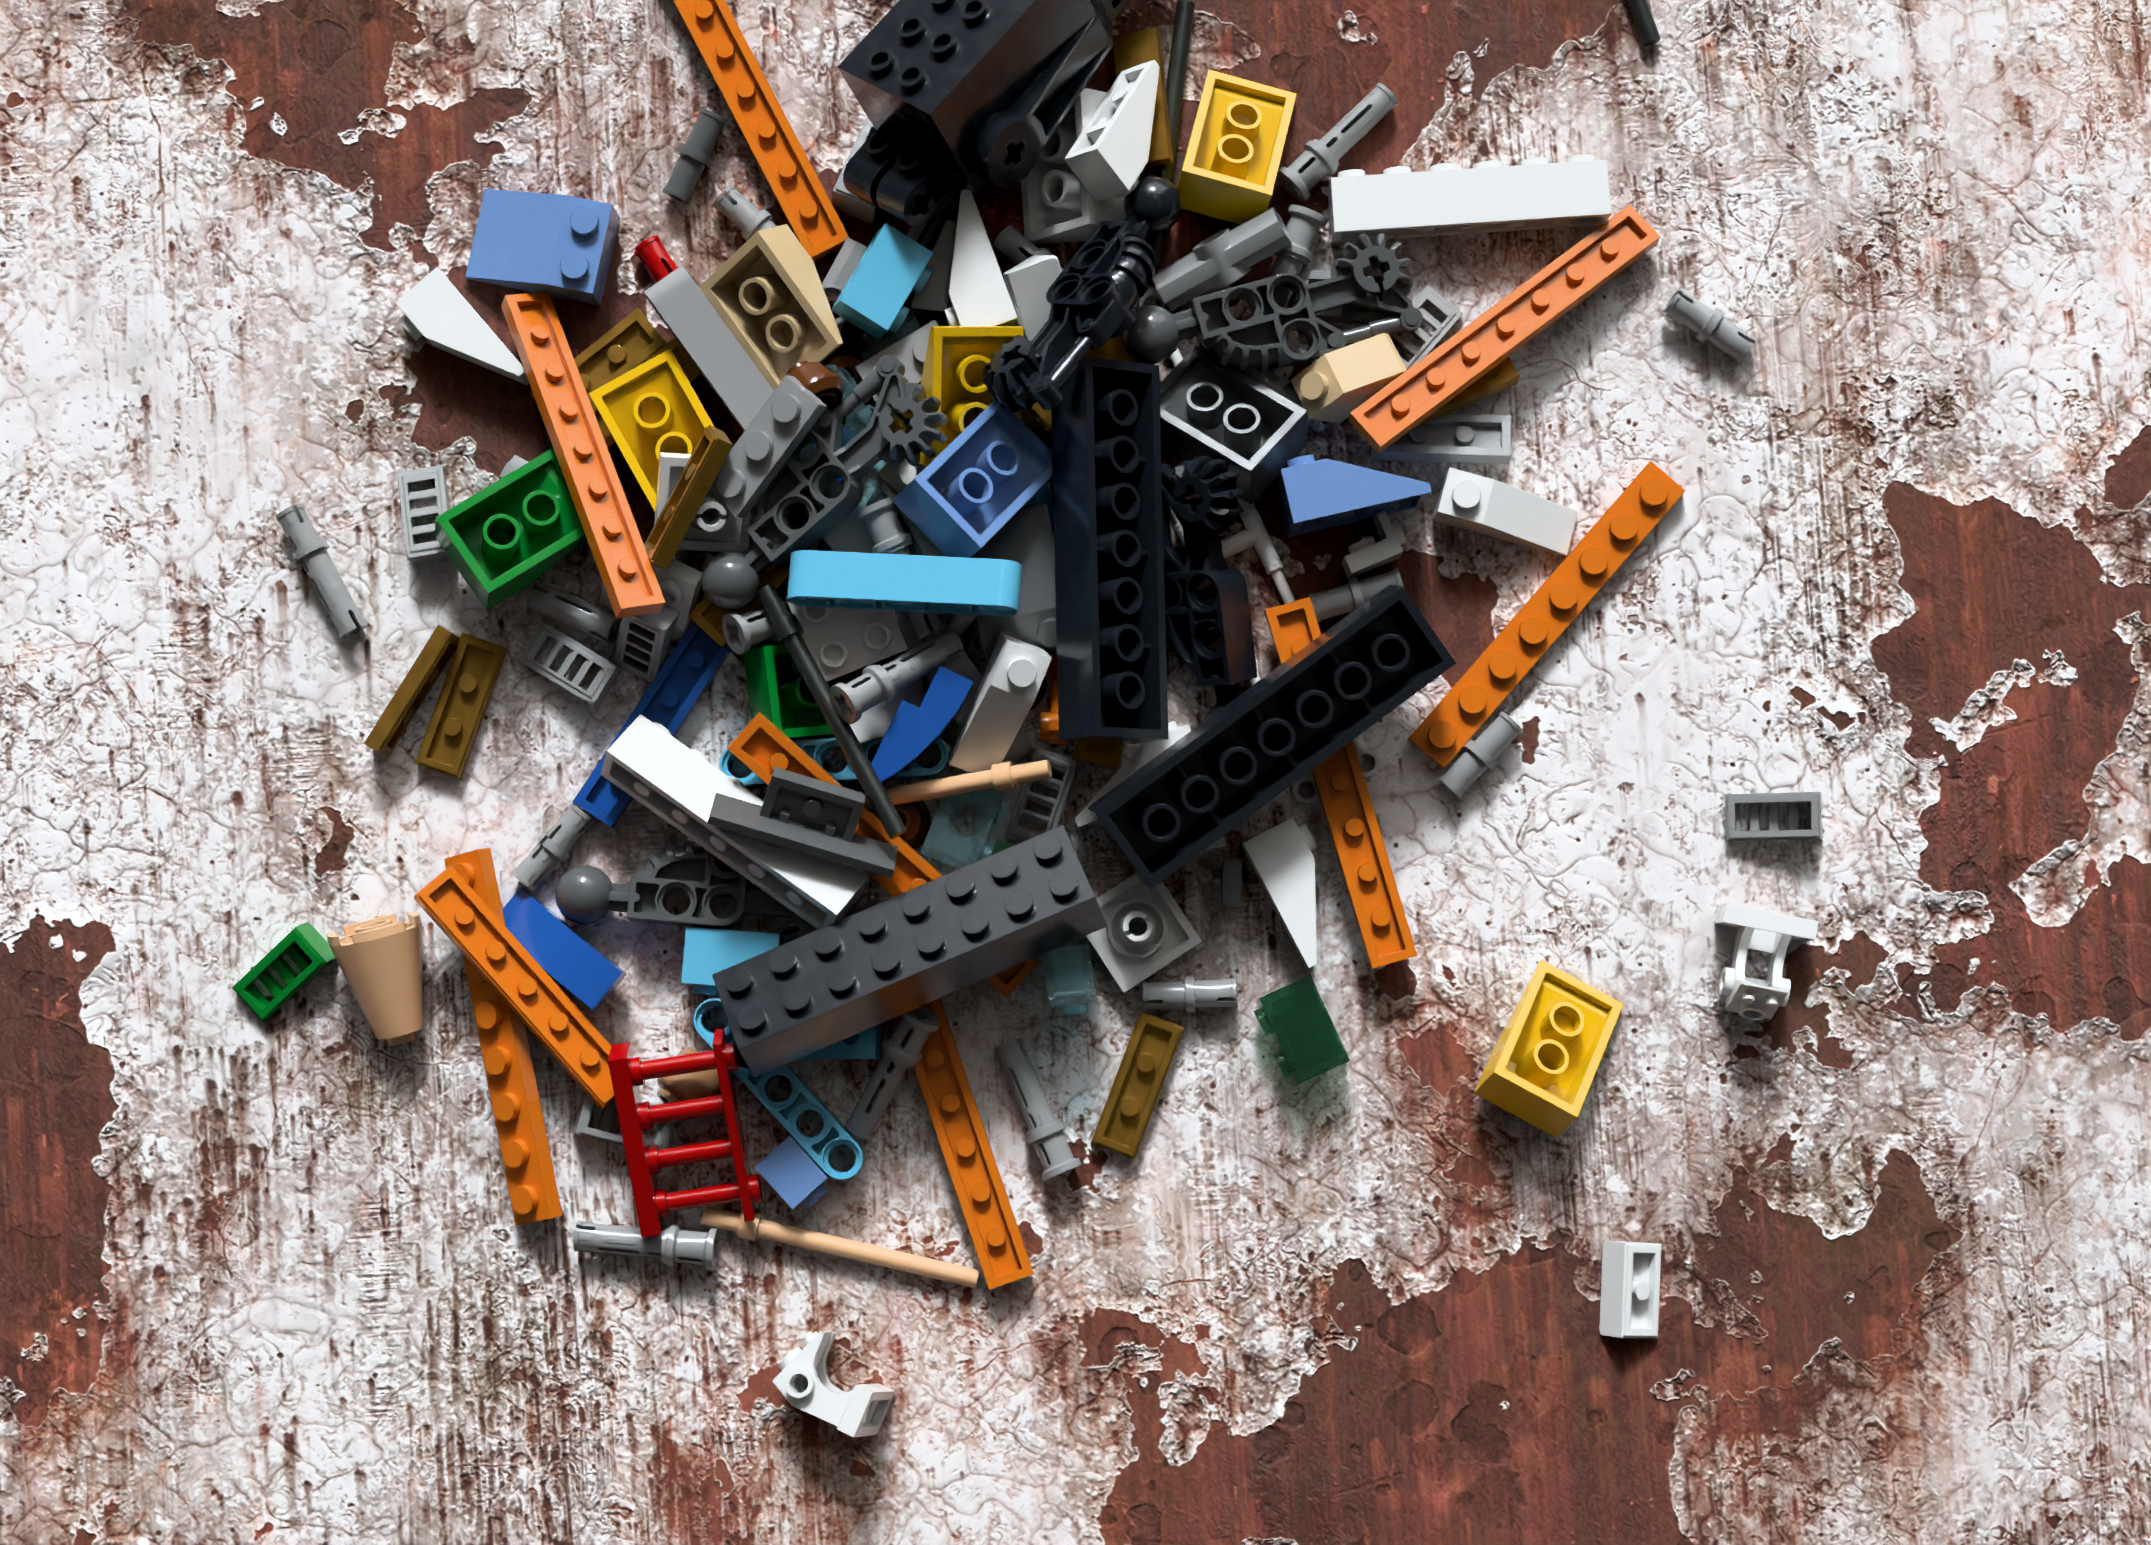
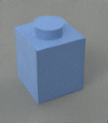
M792 1135L787 1137L755 1167L792 1210L801 1203L809 1209L829 1191L823 1183L831 1176L824 1172Z

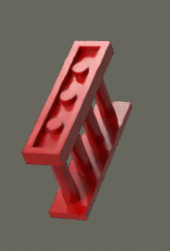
M724 1028L715 1029L712 1044L713 1050L642 1061L641 1057L633 1058L631 1042L611 1046L608 1065L641 1237L660 1235L663 1217H669L671 1211L741 1201L746 1222L754 1220L756 1203L763 1202L759 1174L751 1175L733 1079L732 1071L739 1070L737 1048L735 1042L727 1043ZM717 1069L721 1095L650 1105L649 1101L642 1102L639 1086L645 1085V1080ZM725 1113L729 1139L659 1149L658 1145L650 1146L647 1130L653 1129V1124ZM733 1157L737 1182L670 1193H667L666 1189L658 1190L656 1174L661 1173L662 1168Z

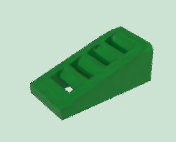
M304 923L295 927L232 989L262 1022H265L336 958L329 944L310 923ZM286 954L302 971L300 975L283 959ZM271 967L287 983L288 986L285 989L268 971ZM259 979L275 997L271 1002L253 984L256 980Z

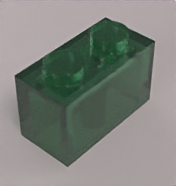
M1311 975L1257 999L1261 1008L1253 1011L1264 1036L1266 1037L1272 1033L1280 1051L1274 1053L1273 1056L1284 1079L1293 1077L1296 1084H1301L1350 1061Z

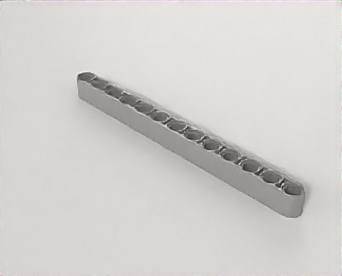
M681 265L643 293L744 432L774 390L692 277ZM809 443L801 450V463H807L815 456L816 448L812 443ZM838 478L829 486L828 493L830 499L838 497L844 490V486ZM858 506L821 538L830 551L873 553L871 549L875 545L864 520L858 519L855 512L860 510ZM802 509L801 511L805 517L809 519L808 509ZM893 611L908 650L904 651L905 653L944 631L941 629L932 634L925 616H923L931 634L917 639V634L908 613ZM964 651L960 657L942 665V667L974 682L973 689L961 710L953 719L960 729H962L982 679V675ZM938 668L923 676L929 687ZM1019 729L1002 763L1011 761L1015 765L1034 751L1033 746L1021 729Z

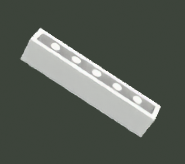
M1590 154L1574 155L1568 157L1567 162L1549 163L1548 158L1534 157L1522 160L1521 165L1503 166L1502 161L1488 160L1476 163L1475 168L1457 169L1456 164L1442 163L1430 166L1429 171L1411 172L1410 167L1396 166L1383 170V174L1365 175L1364 170L1350 169L1339 172L1338 177H1331L1327 189L1331 243L1357 241V237L1363 233H1366L1370 240H1375L1379 233L1386 234V239L1599 226L1608 221L1612 214L1608 161L1595 160L1594 156Z
M640 714L607 750L601 770L602 776L816 929L843 919L860 899L869 876L860 872L856 867L835 861H820L805 852L791 848H776L767 844L764 840L744 834H728L719 827L707 824L716 793L762 806L763 801L748 791L747 787L739 779L727 776L710 764L709 760L701 752L689 749L672 737L669 730L663 725L651 722Z

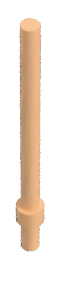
M1049 760L1013 765L1009 761L992 764L991 770L884 789L893 805H900L994 788L996 792L1013 790L1020 783L1052 778V770ZM866 795L864 805L869 810L874 809Z
M705 1206L701 1224L737 1232V1238L755 1242L756 1237L976 1288L980 1271L977 1269L761 1219L762 1214L755 1213L753 1221L745 1222L743 1211L742 1214L709 1206Z

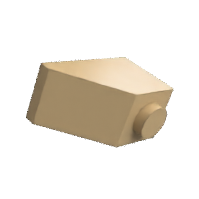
M1382 333L1324 354L1290 381L1304 409L1307 410L1309 419L1340 424L1349 417L1350 412L1407 371L1389 334Z

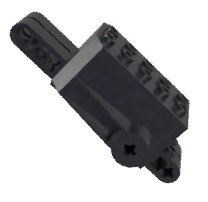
M899 0L837 67L876 130L846 164L843 173L845 188L853 195L881 208L901 221L918 227L927 223L961 186L977 194L988 181L1002 187L1017 185L1033 169L1041 148L1048 142L1113 46L1112 21L1131 0Z

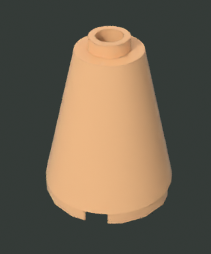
M407 912L409 921L397 923L395 914L345 926L343 927L345 936L341 938L334 931L327 935L329 947L376 1038L387 1039L389 1046L415 1040V1031L423 1028L422 922L419 912Z

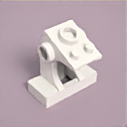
M1727 903L1718 905L1714 924L1737 928L1730 968H1723L1719 983V994L1726 996L1725 1010L1739 1013L1741 1017L1748 1020H1763L1765 1018L1772 1019L1779 1006L1785 1007L1791 988L1790 979L1782 978L1788 944L1791 939L1801 941L1816 940L1819 921ZM1748 949L1770 953L1766 980L1745 977Z
M820 1331L813 1334L808 1332L802 1338V1341L806 1344L805 1348L801 1350L800 1347H796L782 1359L778 1365L782 1371L774 1378L773 1383L793 1407L837 1426V1430L852 1437L877 1435L895 1391L879 1383L858 1384L849 1392L842 1391L834 1386L827 1375L825 1363L836 1333L833 1331Z

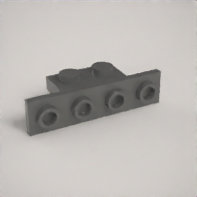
M774 767L762 806L719 793L715 794L707 824L719 827L728 834H744L764 840L767 844L776 848H791L811 854V856L820 861H835L856 867L860 872L867 875H883L892 878L895 870L898 846L854 834L865 803V793Z

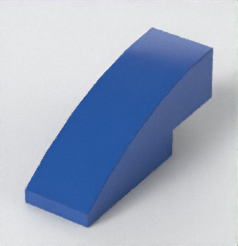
M939 666L919 708L904 700L901 701L871 763L882 784L897 776L919 759L938 740L961 710L974 687L973 681L945 667Z
M523 887L519 888L502 909L506 928L536 962L592 1010H598L627 975L625 971L597 950L591 942Z

